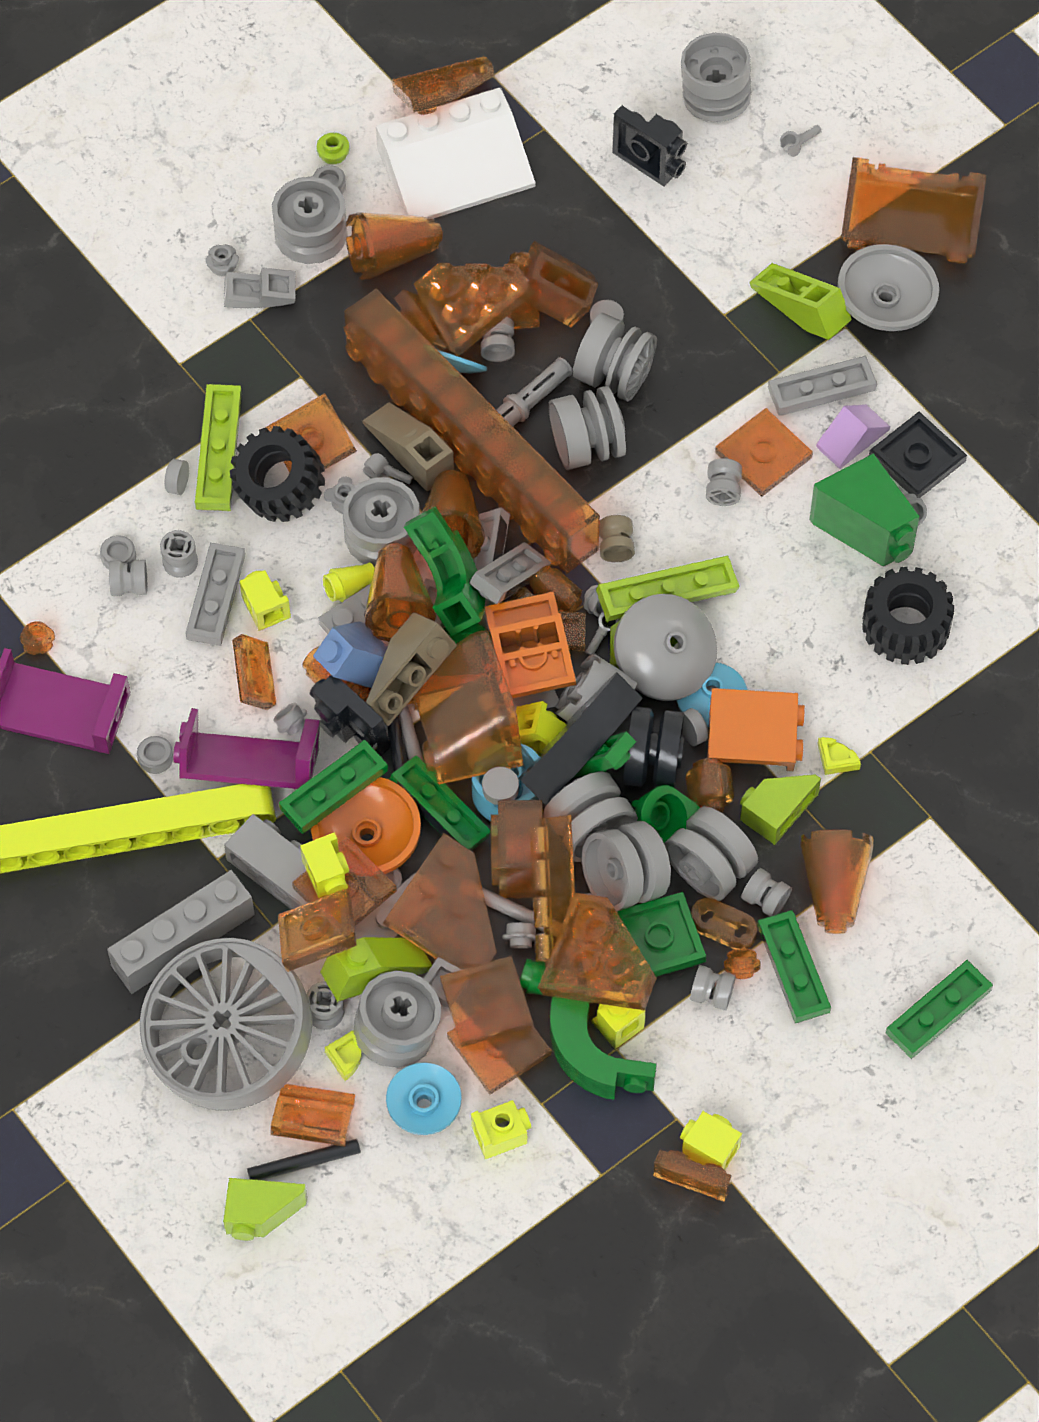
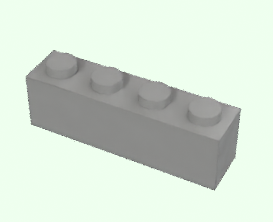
M252 814L224 844L227 861L335 943L366 914L364 894L357 886L348 882V888L343 893L337 896L326 895L318 898L302 862L301 844L295 840L288 841L281 835L280 830L274 823L267 819L262 821Z
M232 870L228 871L107 948L111 967L130 993L133 994L153 981L163 967L184 950L208 940L218 939L253 917L255 913L252 896Z

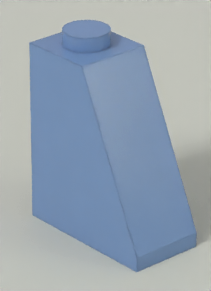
M354 622L332 627L313 657L333 677L372 688L388 646L363 622Z

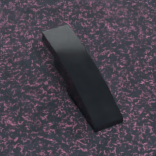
M616 672L565 723L567 726L542 750L544 753L518 779L543 804L547 805L601 748L641 701L642 697Z

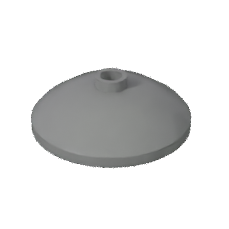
M872 245L856 251L844 262L838 276L837 287L842 291L847 312L859 322L878 330L901 331L921 324L932 314L939 297L938 279L930 264L917 253L896 245Z
M657 594L636 602L621 617L614 636V653L619 670L637 682L635 690L652 699L673 701L692 695L711 676L717 659V642L711 623L696 605L676 595ZM671 637L678 641V649H674L671 646Z

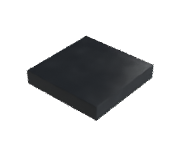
M920 411L869 450V455L874 453L890 477L909 494H915L916 498H921L965 463L967 459V454Z

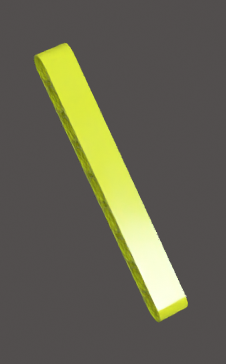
M238 784L0 825V873L235 833L252 814L262 821L267 819L274 823L276 821L271 787Z

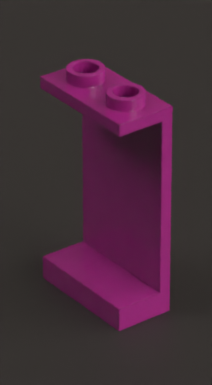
M4 648L0 658V729L110 754L131 693L128 677L113 673L109 685L15 663L11 649Z
M191 708L188 721L181 722L180 742H175L173 761L179 764V778L298 789L313 777L319 752L320 720L305 719L300 742L198 733V709Z

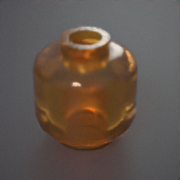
M706 758L693 763V768L688 770L685 776L688 798L694 801L700 808L706 806L723 812L725 810L724 806L731 803L735 798L732 771L729 766L722 764L720 759Z

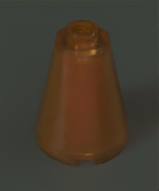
M357 212L350 214L346 221V227L352 226V236L346 237L348 256L354 272H362L361 280L372 279L437 250L443 238L440 224L435 223L432 217Z
M447 470L441 472L435 478L422 513L436 506L452 532L458 530L474 559L481 552L485 533L469 480L465 474L459 471Z
M398 543L389 544L378 552L364 613L365 625L373 630V636L390 642L391 638L413 612L434 622L436 619V612L432 608L434 604L414 555L409 547Z
M850 830L811 832V839H808L803 834L800 846L817 925L825 927L826 933H846L847 928L855 924L874 848L873 837L862 833V839L852 838V831Z

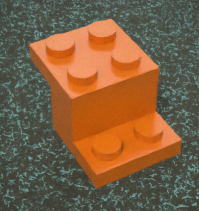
M554 592L485 606L486 619L505 700L576 685L561 613H558Z

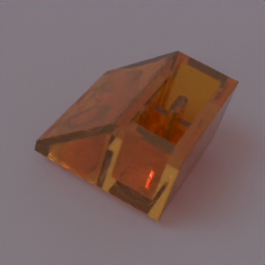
M534 241L531 244L513 296L563 324L572 327L590 310L598 282L592 272Z

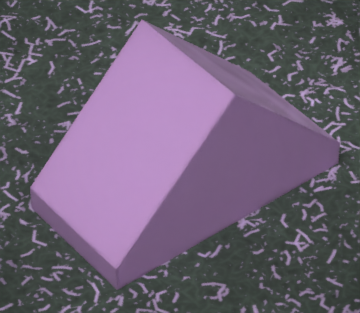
M867 405L844 406L817 442L816 447L841 469L888 432L890 426Z

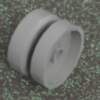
M311 176L297 178L285 183L276 192L272 202L275 241L282 254L296 262L315 264L333 258L344 247L347 239L345 201L337 186L326 179Z
M372 478L359 483L348 493L343 503L345 543L350 554L360 563L370 562L374 568H390L404 563L415 553L417 547L404 529L407 521L420 515L419 503L414 492L403 482L391 478Z
M603 771L595 772L575 780L557 793L544 809L543 818L554 835L561 836L560 843L572 861H582L583 846L586 839L593 833L606 829H616L620 825L637 821L638 819L628 800L619 797L621 793L619 787L609 773Z
M706 806L699 808L686 821V829L681 828L677 830L664 843L669 861L676 872L697 892L717 901L723 899L736 886V878L741 879L745 877L758 863L755 847L745 833L724 814Z
M645 821L629 822L620 825L616 829H606L593 833L586 839L582 851L584 877L590 892L606 910L620 911L632 907L638 902H649L666 894L671 877L668 852L659 834Z
M392 971L380 974L367 984L361 994L355 1015L353 1031L358 1047L369 1059L382 1066L399 1068L419 1061L426 1056L433 1044L440 1022L441 1004L437 992L427 980L411 972Z

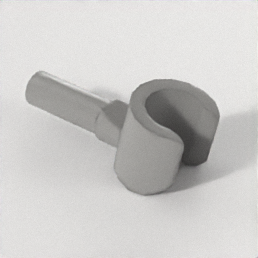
M816 125L799 135L792 131L785 132L780 138V145L783 148L787 144L792 143L793 145L788 148V155L795 157L800 153V145L820 133L821 128L819 125Z
M379 453L371 455L364 463L363 472L371 479L378 478L382 472L409 485L413 479L412 476L390 466L385 457Z
M604 612L599 616V628L585 651L589 656L596 652L601 641L610 631L611 626H606L603 623Z

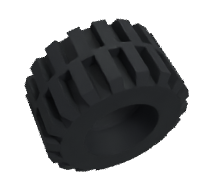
M273 426L272 432H270L265 427L259 429V435L254 436L251 433L247 436L248 442L245 445L239 444L236 448L239 455L232 456L231 464L235 467V469L230 470V478L234 481L232 487L240 499L261 518L264 516L268 521L273 522L276 521L277 517L282 522H287L290 520L291 515L297 519L303 516L301 511L305 508L310 511L315 506L312 500L314 498L319 499L322 494L319 486H325V477L321 474L325 472V469L317 452L300 434L297 435L294 430L286 428L284 431L280 426ZM292 461L291 471L285 481L275 487H264L265 476L271 467L279 462Z
M908 566L900 567L897 573L893 569L886 571L885 578L877 577L874 580V586H870L865 600L862 630L863 633H866L865 639L868 645L875 644L874 652L878 655L882 653L887 654L886 660L893 662L897 658L901 659V664L907 665L909 660H915V663L918 664L924 662L925 656L929 659L936 656L937 650H942L946 645L954 615L953 596L951 592H946L947 585L943 580L936 581L937 575L929 572L926 575L922 573V568L915 567V571H908ZM908 607L919 611L926 619L920 623L907 624L895 619L890 612L897 608Z

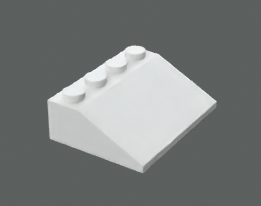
M501 88L376 125L377 150L410 225L535 187V180L513 114Z

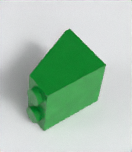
M874 453L814 484L809 517L814 526L883 567L894 561L896 563L902 562L912 554L920 516Z

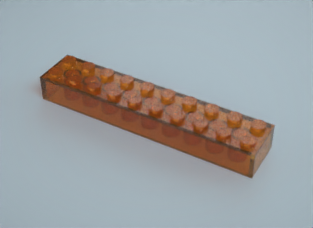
M377 289L344 310V331L347 340L345 348L349 356L355 362L360 361L367 368L371 379L376 384L381 383L388 390L391 399L399 407L403 405L412 417L430 427L451 448L455 464L464 474L469 473L476 480L480 491L486 497L491 496L498 503L499 508L504 509L510 514L509 520L514 519L520 525L522 533L531 543L536 542L543 549L545 557L552 562L553 566L558 565L568 574L599 551L600 515Z

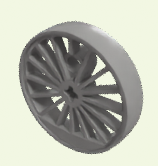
M237 938L208 940L196 944L175 956L163 967L152 982L145 996L140 1016V1038L143 1051L156 1076L180 1098L194 1105L212 1110L246 1108L260 1103L278 1092L294 1076L303 1062L312 1033L310 1002L302 982L293 969L280 956L268 948L252 941ZM241 957L246 962L230 995L232 958ZM222 959L221 999H219L206 965ZM198 968H200L214 1004L213 1006L185 979ZM255 968L263 976L242 996ZM181 983L208 1011L170 998V996ZM270 983L277 989V993L250 1004ZM285 1000L294 1011V1014L252 1016ZM166 1005L201 1017L199 1019L161 1020ZM226 1020H228L231 1023V1026L228 1029H225L222 1026L223 1022ZM294 1024L293 1033L288 1042L247 1027L253 1025ZM197 1028L162 1045L159 1043V1030ZM249 1035L286 1050L278 1063L272 1066L244 1037ZM239 1042L268 1069V1073L253 1084H251L237 1047ZM201 1044H207L208 1046L203 1057L197 1060L193 1059L194 1049ZM228 1045L244 1084L243 1088L231 1092H226ZM181 1048L182 1057L168 1070L162 1056ZM190 1065L196 1070L190 1086L186 1087L177 1082L176 1078ZM217 1066L216 1092L207 1093L199 1091L207 1072Z

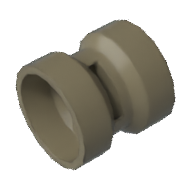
M611 515L602 518L598 522V533L603 540L600 543V557L607 562L613 563L631 559L635 555L634 542L630 539V536L633 534L632 520L623 515Z

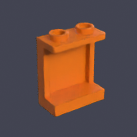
M712 688L707 767L721 768L722 762L786 766V771H794L796 761H802L803 740L797 739V726L804 725L805 705H798V693Z

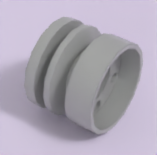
M708 33L690 41L683 50L681 58L683 100L686 108L695 117L710 122L727 121L743 113L749 105L751 98L750 55L747 46L739 38L727 33Z
M600 313L592 321L580 344L573 367V377L594 388L598 387L606 378L605 386H608L613 394L618 391L617 396L628 402L638 392L650 371L657 346V337L649 332H645L641 336L642 331L638 327H632L624 336L625 324L623 321L605 313Z
M608 386L598 388L596 397L591 390L585 391L583 395V408H580L573 394L549 401V418L560 459L566 470L591 464V448H594L601 461L608 460L610 452L614 458L622 457L626 454L623 416Z

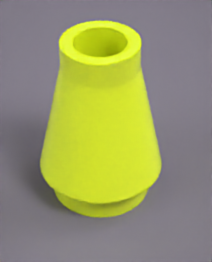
M370 562L363 565L333 568L329 570L328 574L323 576V586L331 601L339 600L343 602L378 579L377 572Z

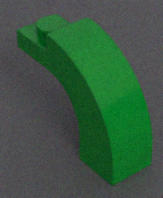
M436 506L407 521L404 529L427 562L436 584L437 597L432 608L450 635L453 636L482 621L485 611V598L480 595L476 588L469 584L473 575L478 570L458 530L452 532Z
M553 993L550 1012L552 1049L559 1065L572 1081L594 1095L612 1100L615 1099L616 1086L623 1087L626 1091L632 1093H643L646 1090L654 1091L657 1063L615 1058L599 1050L592 1042L587 1030L590 998Z

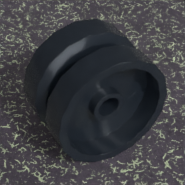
M635 707L632 710L629 734L636 743L628 751L631 756L625 763L624 785L642 787L646 783L649 766H654L653 784L655 788L662 785L675 788L677 770L681 769L685 736H682L684 713L666 710L661 716L659 732H653L655 715L652 709Z

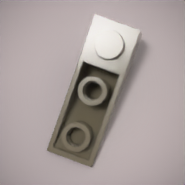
M390 402L362 420L364 426L427 492L454 473L453 451L430 427Z
M413 612L391 638L366 703L383 718L384 724L389 726L457 645L437 622Z

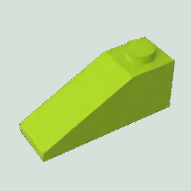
M771 263L749 282L753 290L805 331L827 340L836 335L852 320L846 310V302L840 288L780 265Z
M362 937L331 947L320 973L337 1002L362 994L367 984L380 974L404 971L418 976L427 973L432 964L416 938Z

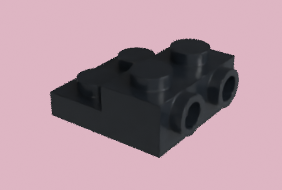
M621 105L613 117L612 153L664 187L672 178L676 179L683 173L686 161L682 160L681 156L688 145L682 139L683 130L675 122L666 120L658 114L647 122L638 112H632Z
M330 675L326 680L321 679L314 684L309 694L315 699L314 710L320 716V726L330 737L333 738L337 735L345 743L353 736L358 744L366 740L379 756L383 755L390 748L383 718L341 679Z

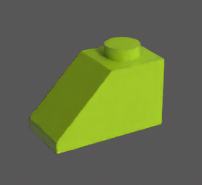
M813 774L764 779L756 789L750 787L740 801V805H742L740 820L775 845L818 796L821 778Z
M229 1178L223 1219L226 1234H230L233 1238L243 1241L253 1240L254 1237H265L307 1204L305 1184Z

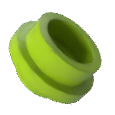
M335 132L321 136L316 145L319 157L324 162L332 165L344 161L350 150L348 139L344 135Z

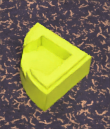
M828 737L818 738L817 744L825 775L860 770L861 763L855 751L836 742V739Z
M352 1030L324 1047L325 1054L344 1081L348 1080L356 1072L359 1060L361 1061L360 1058L362 1057L361 1049L357 1045L355 1034Z

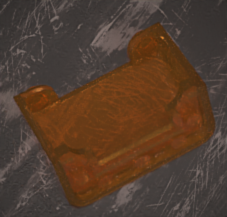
M852 157L841 240L847 242L848 248L860 250L867 247V245L890 244L915 252L947 256V261L954 263H967V258L975 257L986 174L970 172L969 177L962 176L961 180H958L959 174L952 173L951 176L885 167L886 164L879 163L878 169H875L874 164H869V159Z
M488 630L474 632L456 643L457 646L407 704H412L413 709L419 712L429 749L423 750L427 772L434 771L438 785L484 775L495 767L511 769L524 766L514 702Z

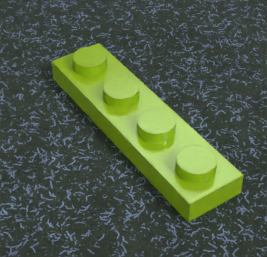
M207 384L195 496L196 510L231 511L233 480L230 478V470L235 469L231 464L232 456H236L242 396L241 386Z
M727 555L602 583L596 588V593L608 622L621 619L633 604L648 596L671 594L682 597L690 602L735 593L740 586Z

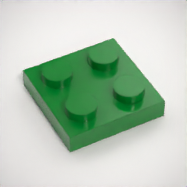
M683 892L613 912V920L618 934L624 935L630 946L649 966L648 974L650 978L706 962V954Z

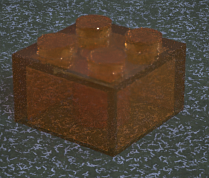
M542 800L498 801V814H491L492 885H499V895L504 898H543Z

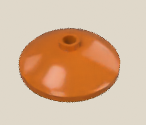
M379 777L311 828L312 839L316 840L335 832L338 839L339 852L343 853L349 867V873L345 875L360 878L381 876L404 864L417 847L421 833L419 810L413 798L404 788L393 781ZM365 834H370L373 836V838L369 841H364L361 839V837Z

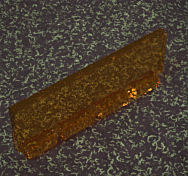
M571 815L538 818L539 826H530L531 853H540V859L531 860L533 890H542V896L533 897L534 927L544 928V934H535L536 961H545V967L578 963Z

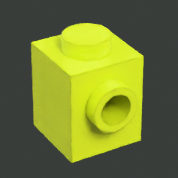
M702 1111L696 1121L693 1119L688 1121L681 1133L680 1139L683 1140L682 1155L721 1177L741 1146L742 1133L732 1128V1124L723 1116L718 1114L710 1115Z

